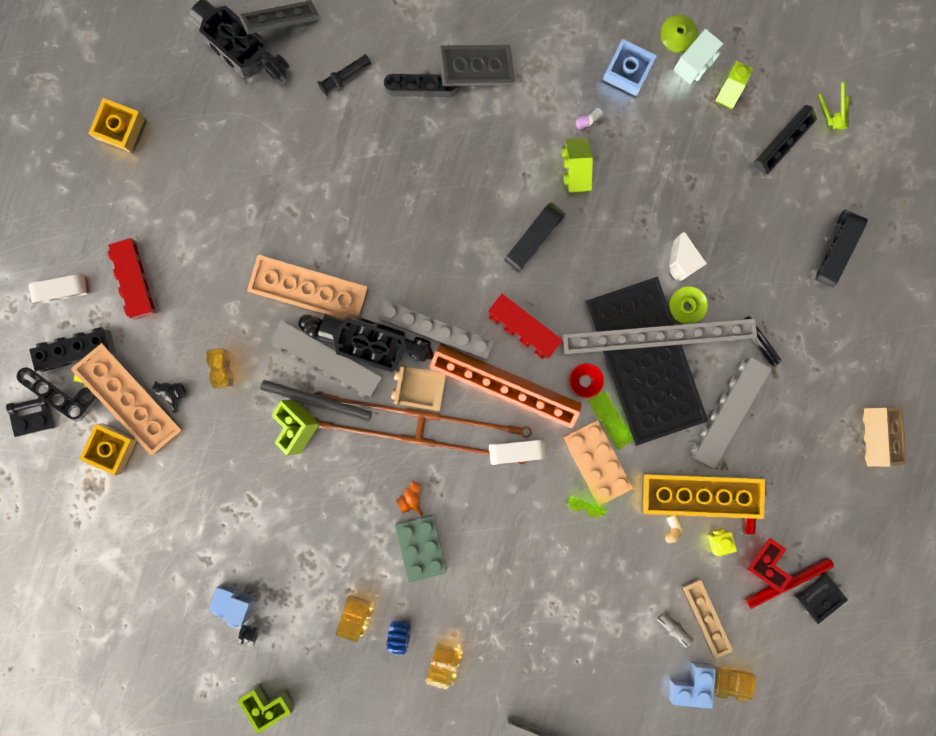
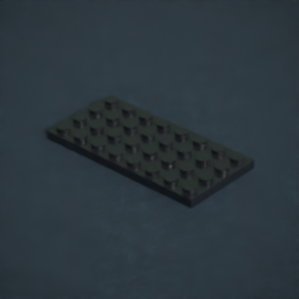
M658 276L585 301L595 332L675 325ZM682 345L602 351L635 446L708 422Z

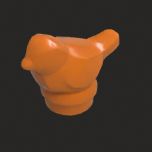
M411 481L410 487L404 491L402 496H399L400 498L396 499L402 513L409 512L411 509L420 516L424 515L419 507V494L421 492L419 483Z

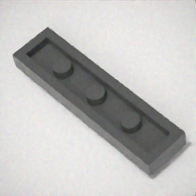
M312 0L243 13L240 14V21L246 33L252 34L318 20L319 14Z

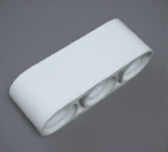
M83 274L29 284L32 304L48 303L88 294Z
M545 439L489 445L491 464L547 459Z

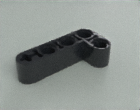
M389 74L384 78L385 91L390 96L453 97L458 92V86H454L452 89H447L443 86L441 74ZM394 82V83H395L394 88H391L390 86H391L392 83ZM410 82H414L417 84L416 87L412 89L408 88L407 85ZM428 83H434L436 85L433 89H428L426 87Z
M553 202L548 203L503 262L519 273L553 229L562 221L566 213Z
M846 209L842 211L837 221L839 228L816 273V281L831 287L837 285L867 225V218Z
M28 367L21 368L17 372L16 377L19 383L71 421L79 422L83 420L98 401L94 394L92 400L88 402L83 400L84 394L92 393L88 387L79 390L72 399ZM28 375L36 382L33 384L25 379L24 376ZM48 385L47 392L40 394V386ZM63 396L64 402L61 405H55V399ZM73 408H80V414L72 417L70 414Z

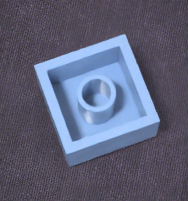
M622 39L603 80L637 96L657 55Z

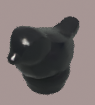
M304 314L300 317L298 326L309 336L317 337L322 319Z
M155 381L152 387L153 393L161 396L171 405L173 413L176 412L177 400H182L183 397H186V391L181 382L172 385L170 383L161 384Z

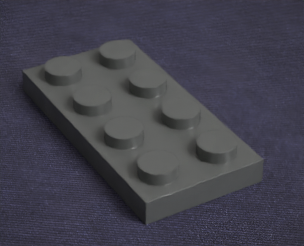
M440 45L438 47L443 86L513 85L515 83L510 45Z

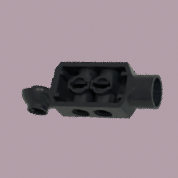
M199 0L194 4L189 12L188 19L199 28L202 42L243 78L252 77L264 68L265 72L273 80L285 83L287 69L290 67L287 61L279 54L275 57L272 56L268 42L258 33L247 34L240 21V17L227 6L215 8L207 0Z
M325 313L317 336L319 340L334 344L337 355L391 373L398 368L404 352L409 353L408 355L411 358L419 361H426V359H433L434 357L430 341L420 337H415L414 341L409 340L403 331L352 314L348 315L345 319H341Z

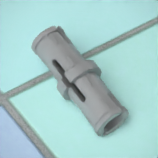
M666 611L659 615L657 621L669 631L671 636L677 638L685 648L693 642L694 638L681 627L682 625L679 622L677 623Z

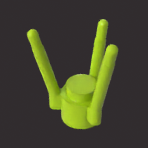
M843 81L841 83V112L833 114V118L830 115L823 95L819 94L820 102L828 120V126H833V130L849 128L850 96H846L845 82Z

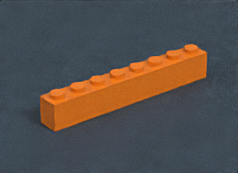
M441 343L429 367L570 428H573L581 410L582 403Z

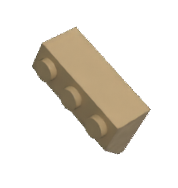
M903 407L865 408L862 418L865 423L864 441L866 442L865 460L867 466L890 467L906 464Z

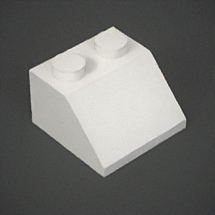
M685 232L674 239L669 263L670 273L673 278L682 281L707 264Z

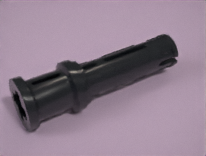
M364 54L337 73H330V76L323 81L317 82L325 97L337 87L341 88L346 80L372 65L367 54Z

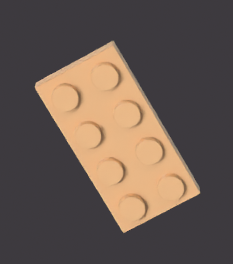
M598 420L563 437L598 506L633 489Z

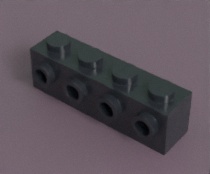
M99 327L92 329V333L85 334L80 332L73 334V338L66 339V337L54 339V343L42 342L35 344V348L29 349L34 371L45 372L78 363L101 343L112 354L116 353L111 331Z

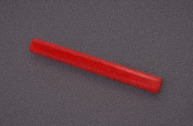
M826 558L792 575V579L781 594L834 568L833 561L830 558ZM768 587L745 599V602L750 609H753L781 594L772 587Z

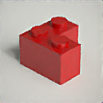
M769 538L747 571L781 594L792 579V576L776 566L787 549Z

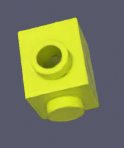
M718 529L713 531V534L708 535L714 555L722 556L737 552L732 532Z

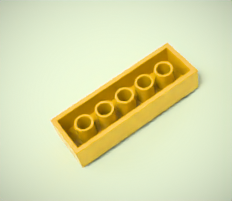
M644 473V514L764 519L765 479Z

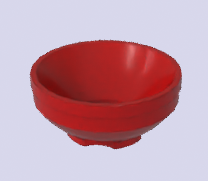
M583 363L576 366L570 373L569 385L577 396L591 398L598 395L602 390L604 376L597 366ZM583 375L591 379V383L587 387H583L580 384V378Z

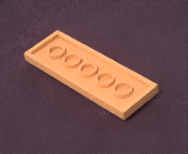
M258 255L247 291L318 313H326L345 319L350 314L360 317L368 287Z
M102 343L71 368L75 375L151 456L182 430Z

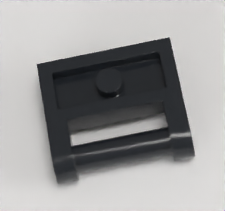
M40 397L15 404L12 402L6 404L14 437L54 428L50 406ZM41 406L42 411L18 416L17 411Z
M825 572L803 592H798L794 595L796 600L817 624L821 623L848 601ZM824 584L828 585L829 588L813 601L807 602L806 599Z

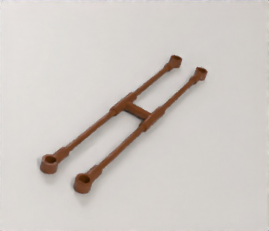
M322 391L314 393L315 395L321 393L322 397L345 404L418 417L415 436L396 435L337 425L333 422L322 421L314 417L320 423L318 428L338 429L401 440V442L429 447L437 446L490 455L489 450L423 438L425 420H444L507 431V433L522 435L525 438L532 435V430L528 426H502L440 415V413L410 408L402 409L339 398V396L324 394ZM525 428L529 429L530 431L529 435L527 436L523 434V430ZM527 461L518 462V463H519V464H525Z

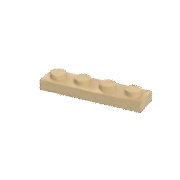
M701 579L682 586L714 658L717 659L733 652Z

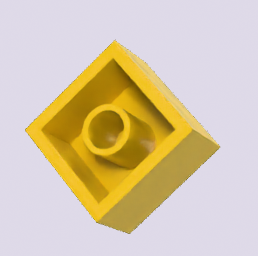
M103 98L89 134L97 140L132 152L145 117L139 111Z
M95 424L79 460L112 475H120L137 440L108 425Z

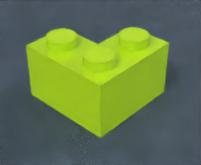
M588 137L565 139V146L562 147L564 168H567V173L563 174L564 185L568 186L569 192L592 191L593 156Z
M281 400L271 415L283 427L275 444L286 455L301 454L320 425L295 400Z
M259 684L243 693L237 700L257 734L290 715L295 708L285 691L268 701Z

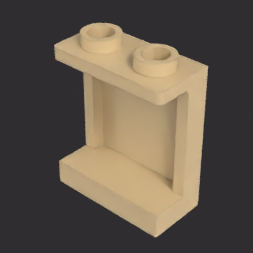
M400 366V369H396L395 380L398 383L397 388H393L391 399H394V404L440 411L446 381L445 374Z

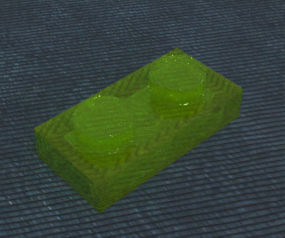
M569 495L566 501L570 505V509L578 512L581 509L588 511L587 515L599 518V515L605 517L607 511L604 507Z

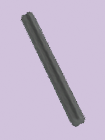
M263 380L260 386L261 391L369 422L372 417V412L271 381Z

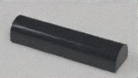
M804 105L755 159L754 165L761 172L768 175L816 122L817 117L813 107Z

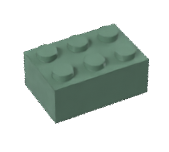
M434 514L396 523L395 528L409 583L446 574L447 567Z

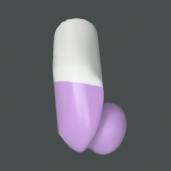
M596 108L590 114L579 116L576 119V127L584 129L591 126L603 115L601 109Z

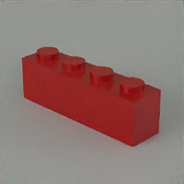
M129 238L109 244L108 256L111 262L114 263L115 269H113V274L120 284L118 291L121 298H124L125 305L123 308L126 316L136 320L156 314V308L137 242Z
M501 293L487 312L490 315L488 318L495 324L500 322L505 326L504 330L508 334L518 336L520 338L519 342L527 348L531 346L535 349L534 354L541 359H544V357L549 359L563 341L503 293Z

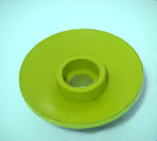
M684 15L669 17L665 20L660 30V38L663 45L673 52L687 51L698 37L696 24L692 19ZM677 29H682L683 33H678Z
M686 286L673 293L669 302V309L676 321L682 324H695L706 315L708 302L702 291L695 287ZM685 303L690 304L689 310L684 308Z

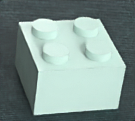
M705 29L682 55L673 71L689 84L694 80L698 82L705 71L711 67L721 54L719 49L723 43Z

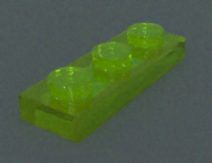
M605 391L588 400V403L617 450L633 441L631 433Z

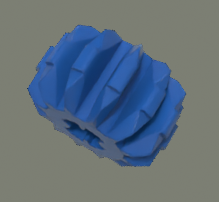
M393 621L390 624L386 646L388 653L404 655L407 652L411 630L409 623Z

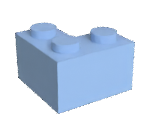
M220 584L215 589L208 610L213 611V614L223 617L222 620L227 621L229 626H242L249 619L257 597Z
M691 662L690 681L670 679L669 700L673 705L712 709L716 669L711 664Z

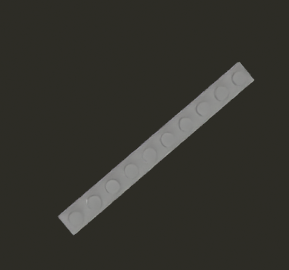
M755 319L564 334L563 345L564 354L754 339L757 338Z

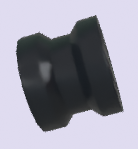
M242 625L238 636V644L242 645L245 643L250 647H254L258 628H248L247 625Z

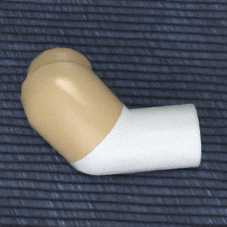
M670 515L667 519L671 530L670 533L665 535V539L668 543H676L679 541L682 527L677 516Z

